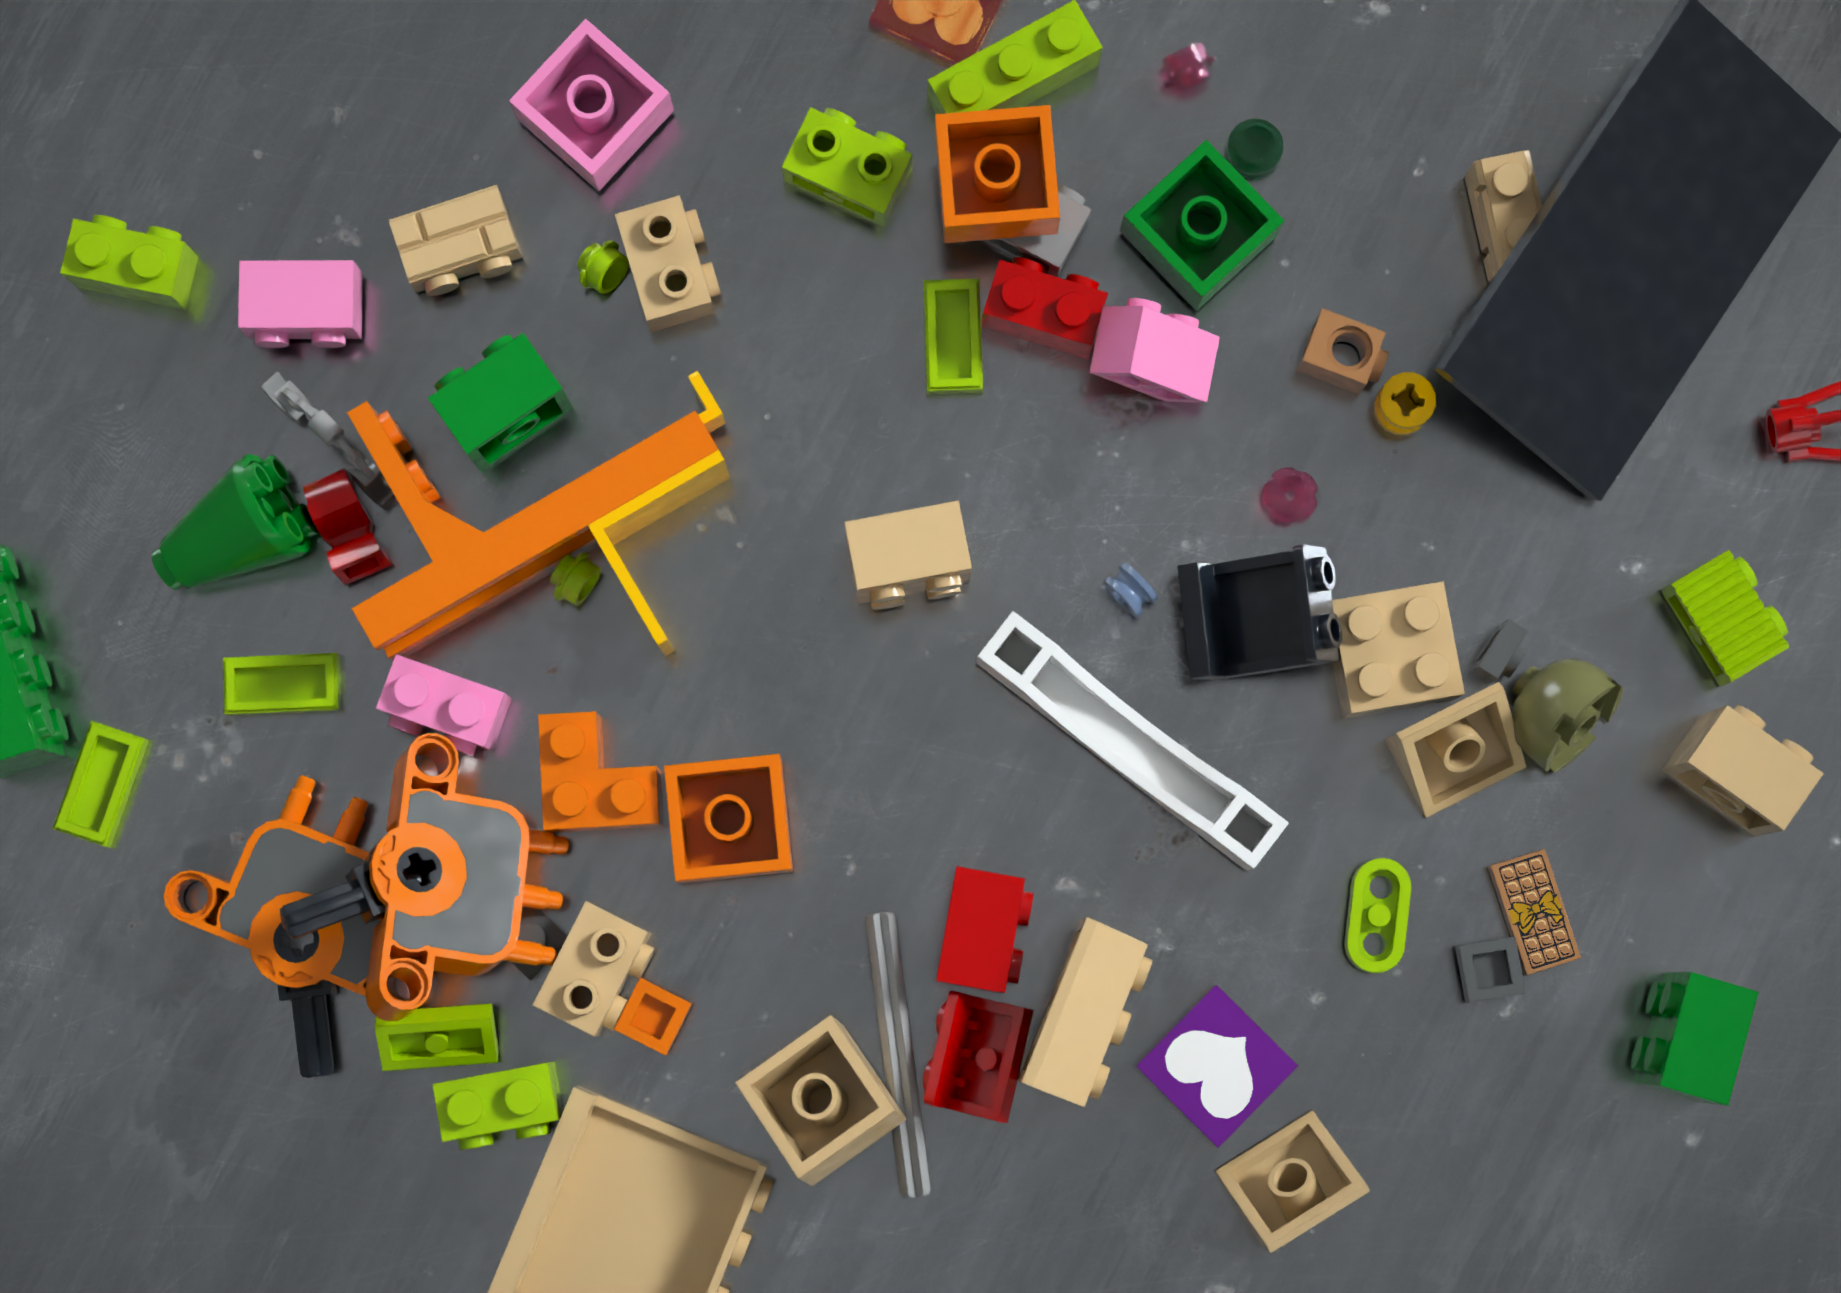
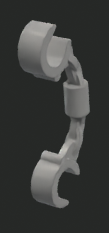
M277 371L261 386L270 400L289 418L297 421L305 414L309 421L307 426L327 446L333 445L343 451L346 460L352 465L347 472L360 489L377 505L381 507L394 495L387 481L379 475L381 471L378 466L371 460L365 459L358 450L350 447L343 435L344 429L324 410L318 411L313 408L302 392L290 380L286 382Z

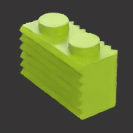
M1729 550L1661 589L1662 594L1719 686L1733 682L1789 648L1788 642L1783 638L1788 634L1783 618L1771 605L1764 607V603L1759 599L1757 592L1753 590L1758 585L1753 570L1742 557L1734 559L1733 553Z

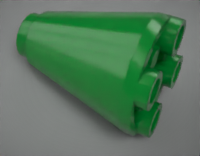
M246 454L238 459L160 541V547L152 552L151 558L156 572L168 587L173 590H178L183 586L193 588L293 560L308 552L311 547V537L318 534L319 531L312 521L307 506L303 503L298 504L295 496L287 485L290 484L289 474L283 463L276 456L270 455L265 459H261L257 455Z

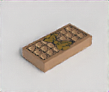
M1541 849L1488 866L1510 937H1516L1523 976L1580 959L1581 955L1546 850Z

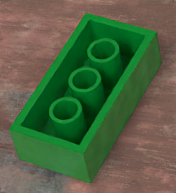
M1 544L0 778H4L65 758L66 753L62 742L67 741L69 735L60 710L58 708H51L45 689L52 686L47 663L41 654L35 655L29 634L35 633L33 616L27 603L24 600L18 601L12 581L19 578L15 559L8 547L2 548Z

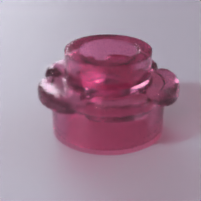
M1204 43L1191 45L1162 60L1168 74L1163 79L1167 83L1177 81L1180 90L1194 86L1211 77L1208 67L1216 61L1215 56L1208 55Z
M1286 467L1273 473L1272 481L1267 482L1263 488L1262 498L1264 505L1272 509L1271 513L1275 519L1284 523H1292L1296 518L1306 519L1314 512L1318 503L1315 498L1318 488L1315 480L1308 473L1297 471L1292 467ZM1288 490H1292L1296 494V498L1292 501L1285 497V493Z

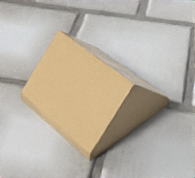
M1499 682L1385 739L1410 791L1426 818L1526 768L1522 749L1515 740L1514 721L1506 693Z
M1313 1110L1216 1170L1219 1179L1257 1241L1269 1253L1276 1251L1370 1192L1366 1182Z

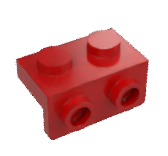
M951 990L947 1001L941 1006L936 1020V1030L939 1036L934 1057L928 1062L923 1075L924 1104L1008 1123L1034 1010Z

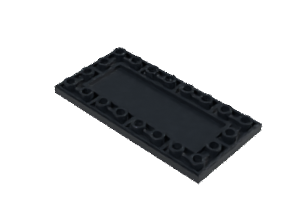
M1679 0L1433 369L1589 499L1601 501L1838 143L1841 133L1698 0Z

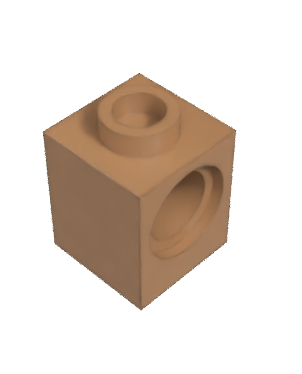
M1322 308L1315 319L1296 371L1359 395L1367 385L1368 380L1378 383L1389 356L1388 351L1381 349L1386 332ZM1337 342L1351 343L1359 352L1360 362L1354 366L1340 364L1333 356L1332 345Z

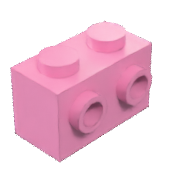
M353 260L239 261L238 328L248 339H255L254 344L256 346L265 348L288 347L289 339H311V345L316 347L339 348L346 346V339H362V271Z
M1129 298L1127 306L1102 307L1089 373L1165 402L1207 403L1220 339L1219 336L1198 328L1199 320L1181 314L1165 315L1160 313L1161 305L1146 299Z
M396 654L376 709L390 715L387 723L389 727L417 737L420 736L424 727L443 734L454 744L457 751L473 756L476 747L493 752L512 698L499 690Z

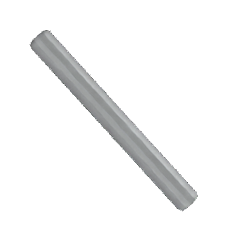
M893 912L873 913L866 917L865 922L886 1088L907 1118V1120L892 1130L899 1190L903 1198L923 1197L930 1193L931 1187L897 921Z

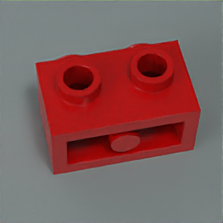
M1014 257L1012 263L999 260L983 310L981 327L1088 359L1100 322L1102 307L1105 306L1108 293L1098 290L1099 283L1093 279L1077 274H1067L1066 279L1044 273L1045 267L1040 263L1026 258Z
M956 866L936 982L998 993H1005L1007 982L1018 984L1024 950L1013 948L1017 925L1028 927L1034 894L1023 891L1025 878Z

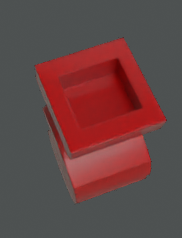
M346 468L303 485V491L308 503L307 509L323 540L332 548V550L326 552L331 570L344 586L392 565L383 544L372 531L374 524Z

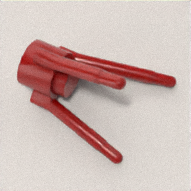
M1841 380L1797 398L1778 400L1777 408L1767 410L1766 429L1769 444L1774 453L1786 452L1788 462L1803 459L1841 462V449L1810 446L1811 442L1820 441L1821 426L1841 423V410L1818 414L1815 407L1806 409L1810 405L1841 394Z

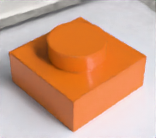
M639 978L614 1030L663 1055H667L693 1003L643 978Z

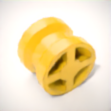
M1402 372L1392 376L1379 390L1374 401V414L1378 423L1386 431L1395 435H1408L1418 431L1432 416L1436 407V394L1432 384L1425 377L1414 372ZM1409 393L1410 396L1414 399V402L1418 403L1419 405L1413 404L1412 400L1409 398Z

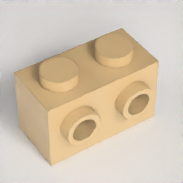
M678 195L615 214L650 332L715 314L711 297L720 295L721 292L712 262L701 265L695 244L705 242L696 209L685 212L681 197Z
M585 901L533 1006L594 1037L600 1036L604 1027L613 1031L628 1002L627 999L620 995L630 975L639 979L655 948L647 945L652 933L593 903Z

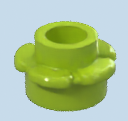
M608 240L602 245L593 243L583 251L577 264V268L580 271L579 283L581 286L595 289L601 294H607L621 283L627 273L629 261L624 254L618 251L619 244L617 242Z
M583 552L576 558L568 554L559 562L550 578V583L556 586L554 598L557 601L565 599L578 606L591 593L600 577L601 568L590 562V554Z

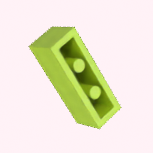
M1073 0L927 80V99L936 114L1025 107L1099 67L1103 47L1076 0Z

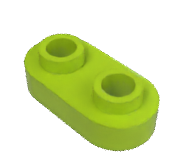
M1377 858L1362 864L1354 873L1351 882L1344 943L1345 952L1350 962L1356 968L1368 973H1381L1392 969L1401 960L1405 949L1411 880L1404 867L1394 860ZM1375 877H1382L1389 884V892L1382 899L1376 898L1370 891V883ZM1370 933L1377 934L1383 942L1381 952L1375 956L1368 954L1363 947V941Z

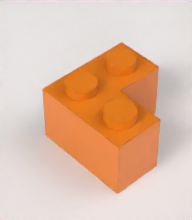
M596 711L538 714L544 831L568 833L664 827L661 770L657 766L604 769L602 717Z

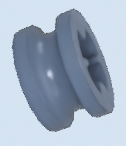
M1123 561L1118 566L1119 575L1115 578L1108 576L1103 581V584L1122 607L1138 618L1143 613L1142 605L1145 602L1154 603L1158 596L1148 582L1133 567Z

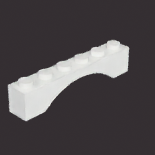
M1014 611L1011 612L977 656L976 664L1244 870L1250 871L1257 866L1289 824V822L1242 786L1196 757L1147 721L1096 680L1056 643Z

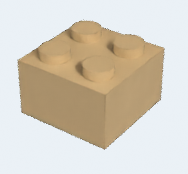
M959 500L844 522L859 604L870 602L872 610L887 609L905 604V595L926 591L928 599H940L960 594L962 584L970 583L972 566Z
M1444 581L1332 600L1333 613L1339 618L1342 628V642L1338 647L1339 662H1332L1342 719L1453 701L1465 694Z
M1726 705L1699 715L1661 769L1753 836L1784 831L1824 774L1810 764L1814 758L1807 750L1788 739H1784L1782 743L1763 731L1766 724L1758 715L1740 705H1736L1734 709Z
M831 1015L735 1082L798 1179L811 1186H814L907 1120L845 1026Z

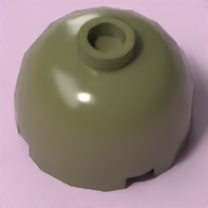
M1569 658L1551 662L1541 670L1533 666L1519 678L1513 688V693L1518 696L1511 711L1514 721L1515 740L1522 750L1545 771L1548 772L1550 769L1554 773L1558 772L1572 763L1596 739L1590 733L1600 717L1607 723L1610 721L1622 700L1624 688L1603 670L1588 661Z

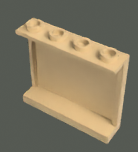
M581 1086L573 1087L488 1293H729L730 1290L721 1287L720 1284L728 1265L740 1267L752 1235L742 1232L749 1213L753 1210L761 1214L775 1181L765 1178L769 1164Z

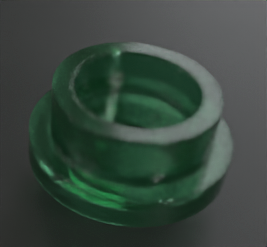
M1245 120L1232 130L1228 138V157L1231 163L1243 173L1249 175L1265 174L1271 171L1280 161L1283 153L1282 136L1279 130L1266 120Z

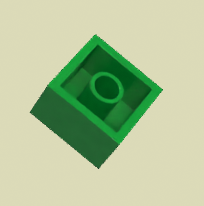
M1206 139L1124 214L1119 231L1197 311L1278 236L1285 220Z
M521 333L514 339L511 335H505L495 340L482 352V356L485 359L467 371L463 367L450 371L436 382L434 387L437 391L428 397L437 413L480 472L574 409L563 388L524 333Z
M1694 972L1664 973L1662 982L1656 980L1648 995L1646 1013L1651 1014L1652 1019L1647 1037L1640 1036L1632 1054L1631 1069L1637 1070L1634 1083L1700 1103L1729 1106L1759 992Z

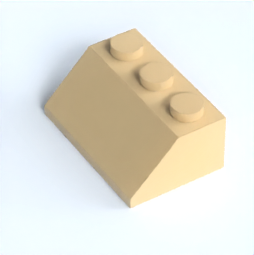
M1088 917L1080 920L1022 1066L1018 1081L1082 1107H1085L1088 1096L1099 1099L1110 1072V1067L1101 1064L1109 1043L1120 1045L1132 1015L1123 1010L1130 989L1138 992L1142 990L1153 960L1144 957L1148 944Z

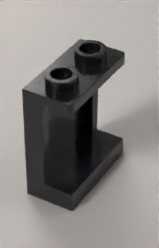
M1304 544L1294 546L1292 551L1216 564L1195 562L1177 566L1190 679L1221 680L1339 662L1338 647L1342 642V628L1339 618L1333 613L1331 590L1335 586V569L1331 559L1326 554V548Z

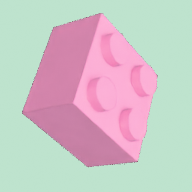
M586 18L509 100L516 119L598 192L674 111L670 93Z

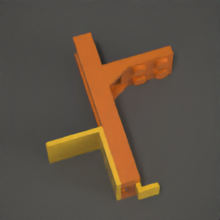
M695 371L687 377L693 391L705 409L704 412L697 414L695 410L485 532L478 530L432 504V502L441 497L424 468L420 467L417 460L414 459L408 462L404 454L413 448L398 422L393 420L387 410L378 414L366 401L348 411V416L433 561L351 608L374 649L379 651L383 648L388 658L394 660L396 654L401 656L555 567L566 555L574 556L598 542L664 656L666 657L675 651L613 545L730 478L725 460L709 434L726 424L721 409L699 372Z

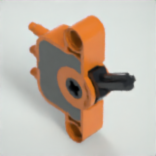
M426 733L417 737L397 759L393 773L386 828L388 833L367 854L362 865L350 870L345 876L347 882L283 905L280 909L282 926L291 938H299L360 914L365 924L375 920L380 921L373 929L365 993L366 1003L370 1011L378 1018L388 1022L399 1021L408 1017L429 997L432 987L433 971L463 976H478L492 970L501 961L534 966L539 964L552 966L557 958L555 948L543 946L541 943L518 940L522 907L539 910L546 908L558 910L563 902V895L560 892L550 891L547 887L525 884L528 851L546 855L551 853L564 855L568 851L569 840L566 837L554 835L553 832L530 829L523 815L512 805L498 800L455 793L459 765L458 752L454 744L447 737L437 733ZM423 755L430 758L437 768V776L423 774L415 763V756ZM406 870L409 874L419 873L422 881L419 883L416 879L406 880L403 872ZM388 978L400 979L407 985L410 993L408 1002H400L390 996L387 990Z
M301 775L298 777L295 787L290 790L279 819L264 823L255 829L248 839L231 881L209 873L193 870L182 871L169 880L165 886L163 897L165 907L176 919L250 949L251 959L261 974L277 984L279 1001L291 1000L300 1074L302 1077L312 1078L326 1076L334 1071L326 995L337 994L336 985L366 996L365 991L373 929L380 921L375 920L365 924L360 914L312 932L314 937L313 943L304 946L303 956L301 949L291 948L290 936L284 930L281 923L280 909L282 906L346 883L347 879L345 876L352 868L362 865L364 858L369 853L367 850L354 846L365 820L364 814L367 810L368 802L358 797L351 798L348 808L343 811L333 837L301 824L311 802V793L316 784L315 780ZM404 871V877L406 878V880H409L410 877L408 876L406 871ZM200 881L207 889L208 899L203 909L192 913L184 905L183 896L190 884ZM434 971L429 997L418 1008L429 1003L436 993L437 979ZM388 978L387 990L390 996L397 1001L408 1002L409 1000L402 999L396 993L394 988L395 978Z

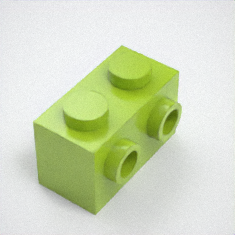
M810 107L781 167L783 181L885 227L912 170L913 154L906 151L907 145L902 140L891 134L877 131L875 136L855 128L856 121L843 112L826 108L825 112L822 113Z
M93 215L92 222L73 218L60 274L76 288L186 310L198 256L184 241H181L182 234L157 226H149L147 234L126 229V222L104 215Z
M555 1061L432 1084L442 1142L457 1139L459 1150L494 1144L492 1133L515 1129L517 1140L550 1134L549 1122L560 1120L563 1113Z

